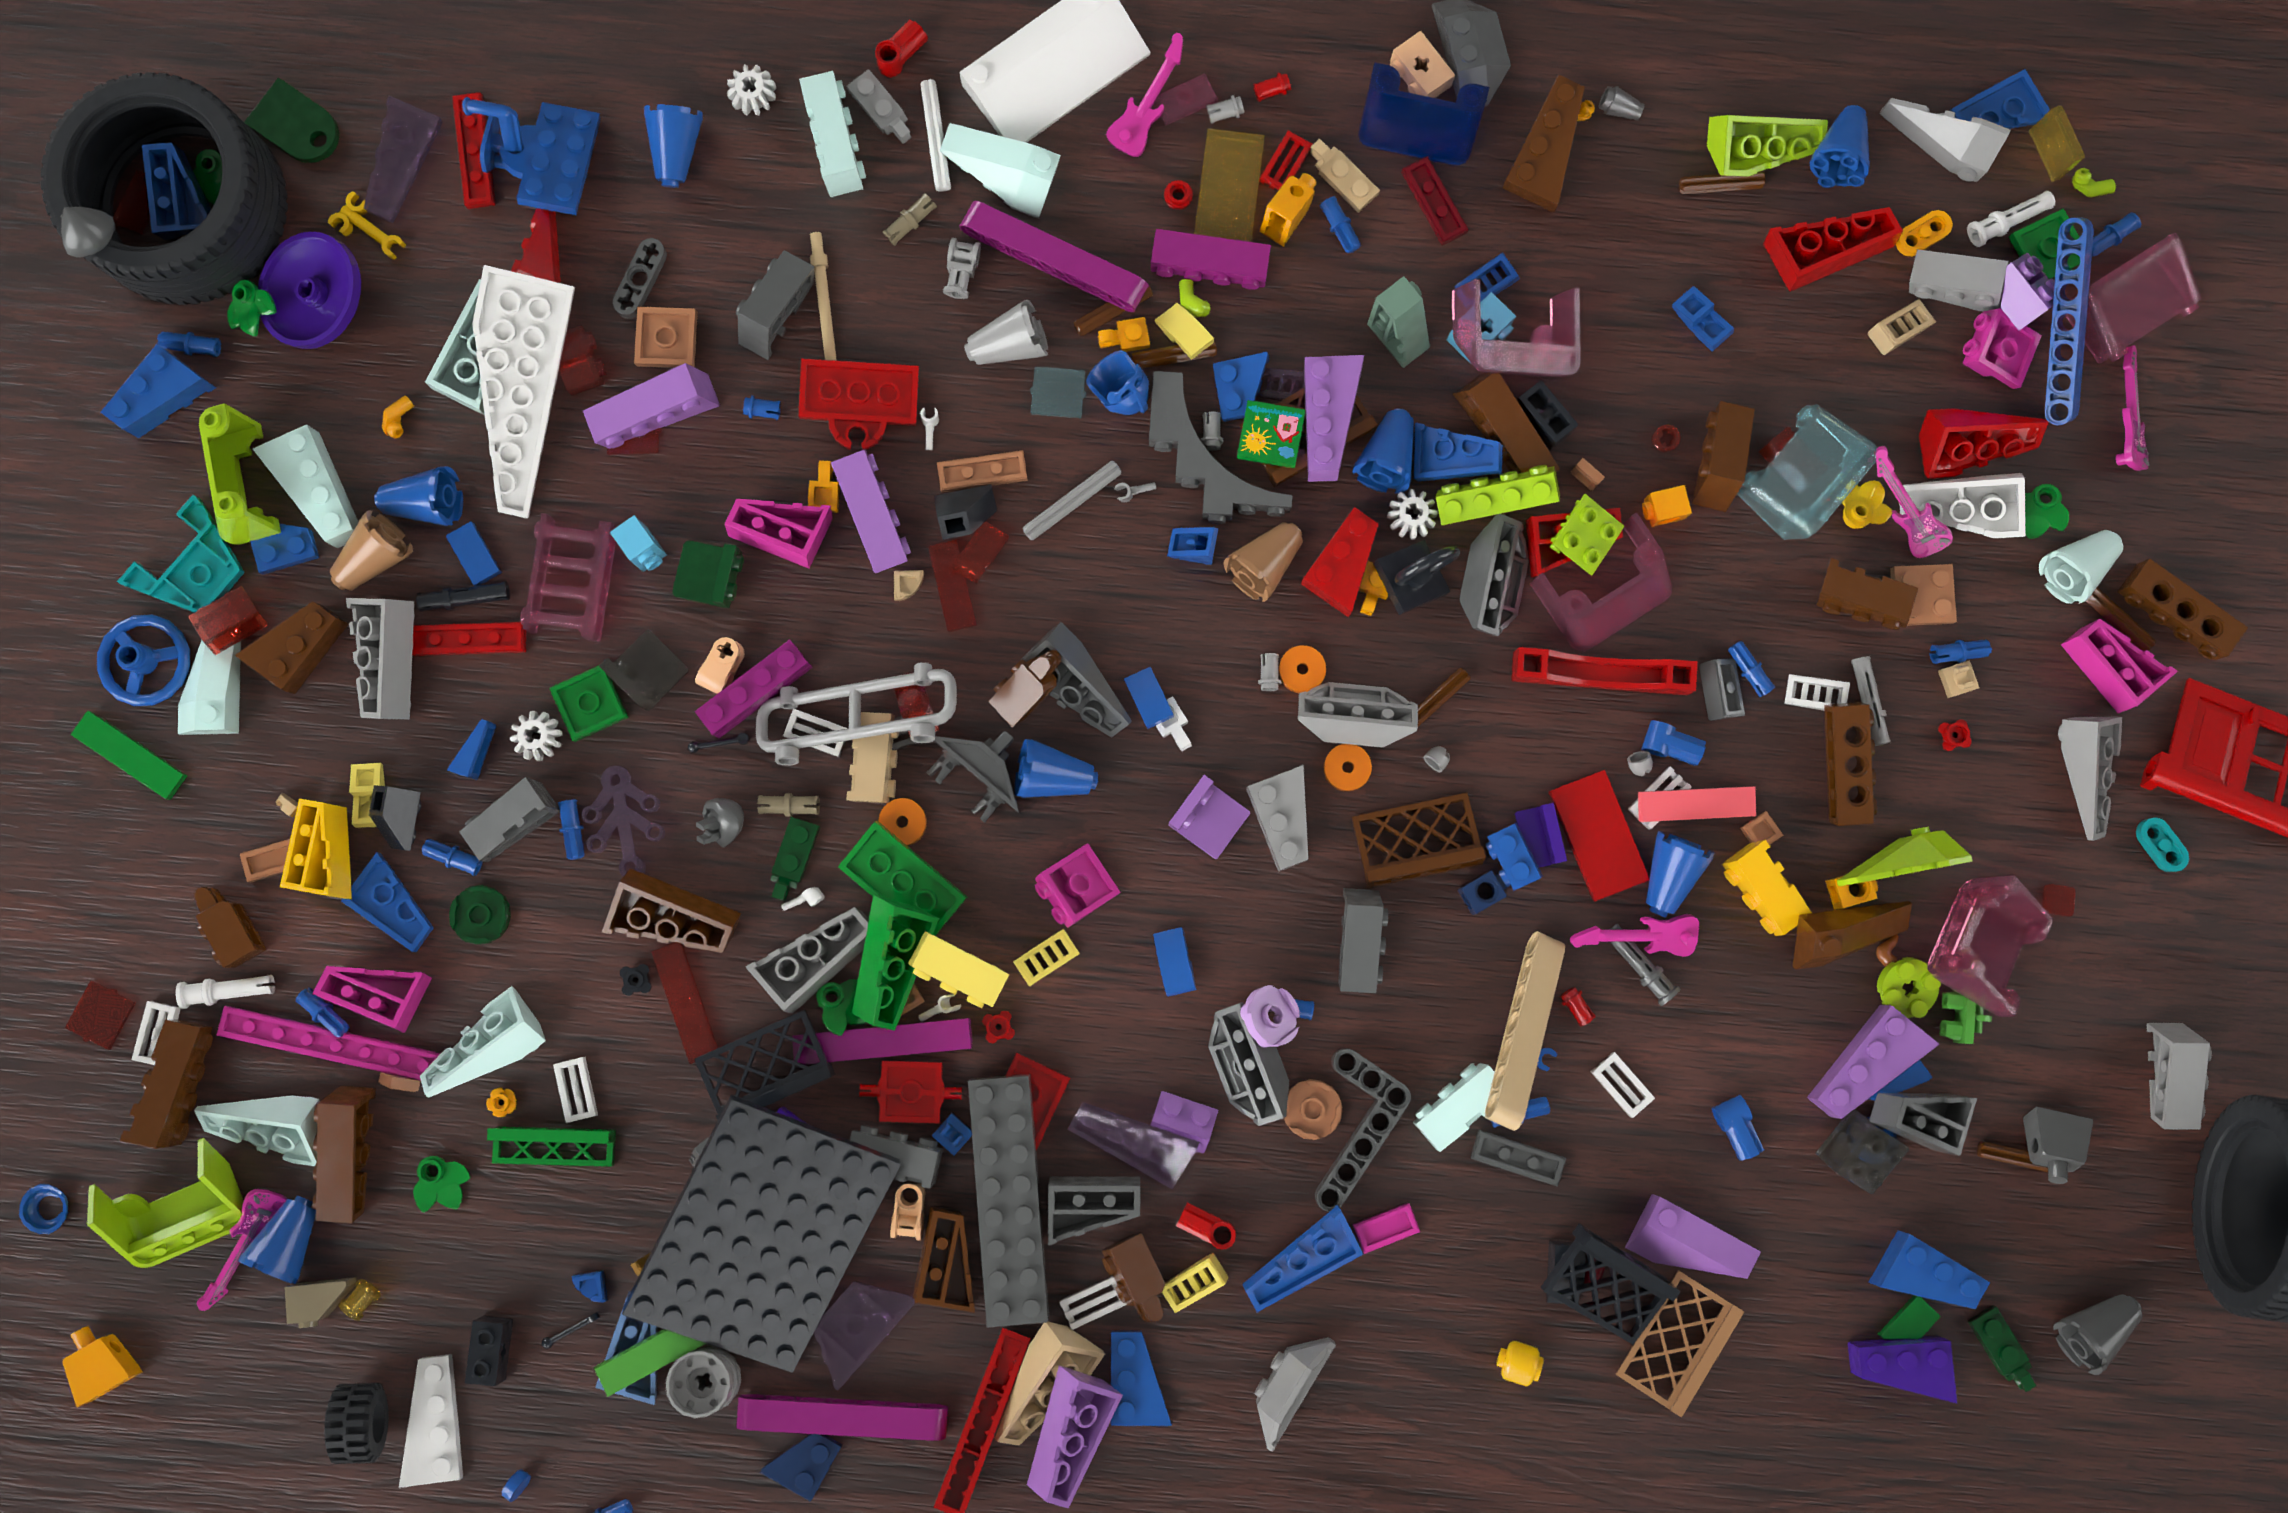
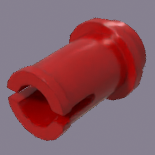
M1280 72L1277 73L1276 77L1253 84L1258 102L1281 93L1285 96L1287 91L1291 90L1287 74L1281 75Z
M1574 986L1560 995L1563 1000L1561 1004L1568 1007L1577 1020L1578 1025L1582 1027L1591 1022L1596 1015L1593 1014L1581 996L1583 992L1577 990Z

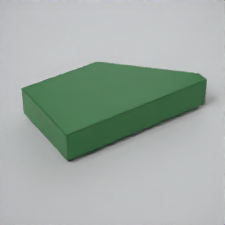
M1913 1295L1878 1335L1883 1339H1921L1941 1316L1920 1296Z

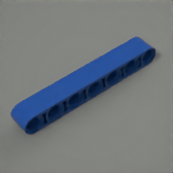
M2083 217L2067 219L2061 224L2058 233L2045 401V417L2048 422L2057 426L2073 421L2078 416L2080 407L2094 235L2093 224L2090 220ZM2075 223H2079L2083 228V233L2077 240L2070 235V228ZM2073 253L2077 254L2080 258V265L2076 270L2069 268L2067 263L2068 257ZM2069 284H2074L2078 289L2077 297L2074 300L2068 299L2065 295V289ZM2066 314H2071L2075 318L2076 323L2072 330L2066 329L2063 325V318ZM2064 344L2070 345L2073 349V355L2069 360L2064 359L2060 353L2061 347ZM2061 374L2068 375L2071 380L2068 389H2063L2058 384V378ZM2059 403L2066 405L2068 408V416L2065 419L2058 417L2056 414V407Z

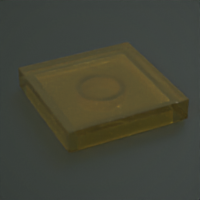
M2060 105L2052 108L2029 130L2051 182L2063 178L2085 158L2063 106Z

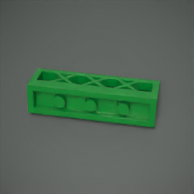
M501 1126L488 1128L487 1141H493L492 1163L614 1166L616 1130ZM502 1141H514L520 1148L512 1157H501ZM534 1142H544L550 1151L542 1158H536L528 1150V1147ZM563 1143H574L580 1151L572 1159H566L558 1151V1148ZM594 1143L607 1144L606 1160L595 1159L588 1149ZM524 1152L528 1158L519 1156ZM553 1153L557 1156V1158H549V1157H550ZM584 1154L588 1159H578V1158H579L581 1155Z

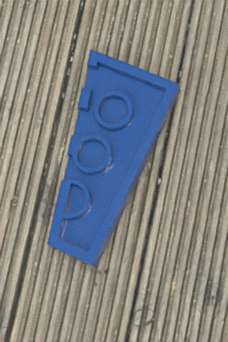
M1337 1205L1242 1285L1255 1310L1259 1312L1362 1256L1363 1252L1341 1209Z

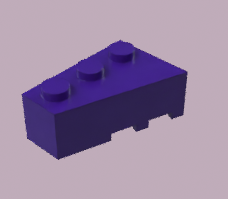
M1934 1335L1923 1336L1921 1339H1879L1848 1342L1850 1371L1852 1374L1864 1380L1957 1403L1950 1340Z

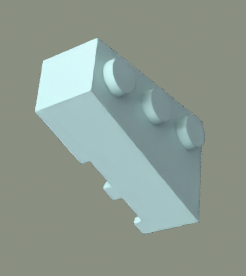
M1474 1063L1470 1064L1460 1073L1462 1079L1454 1086L1451 1083L1446 1085L1437 1094L1440 1098L1433 1105L1426 1103L1415 1113L1417 1119L1413 1121L1414 1125L1436 1150L1441 1152L1470 1128L1469 1126L1481 1115L1485 1116V1108L1494 1076V1071L1489 1065L1479 1063L1475 1066Z

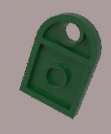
M279 77L244 121L249 128L294 159L304 163H316L326 159L334 152L339 142V127L328 111ZM325 135L327 137V141L322 147H314V140L318 136Z

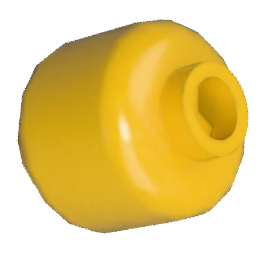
M1512 1341L1508 1344L1507 1349H1500L1496 1366L1502 1367L1501 1375L1503 1379L1523 1386H1529L1533 1381L1538 1382L1544 1358L1539 1356V1350L1536 1347Z

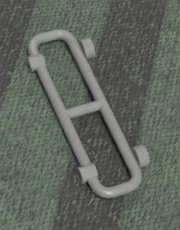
M917 663L914 665V673L801 693H798V689L795 687H782L779 697L767 700L758 710L756 740L761 749L766 752L775 753V762L780 765L798 764L800 748L911 730V740L913 742L929 743L935 740V726L947 722L956 710V680L950 672L944 669H932V665L929 663ZM934 681H942L944 683L945 703L940 712L861 726V694L911 685L929 686ZM849 696V728L776 741L768 739V717L773 710L778 708L795 709L801 704Z

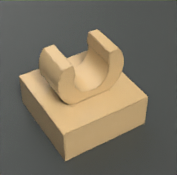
M1970 660L1938 671L1947 698L1979 689Z

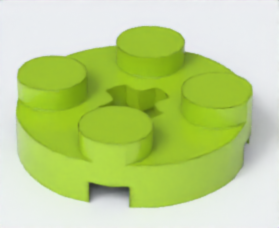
M1913 957L1902 958L1903 960H1899L1896 963H1889L1882 970L1877 981V992L1880 993L1882 1005H1892L1907 1018L1924 1017L1938 997L1941 985L1940 977L1935 974L1930 965ZM1913 981L1914 988L1912 992L1905 995L1906 991L1902 988L1904 983L1910 984Z

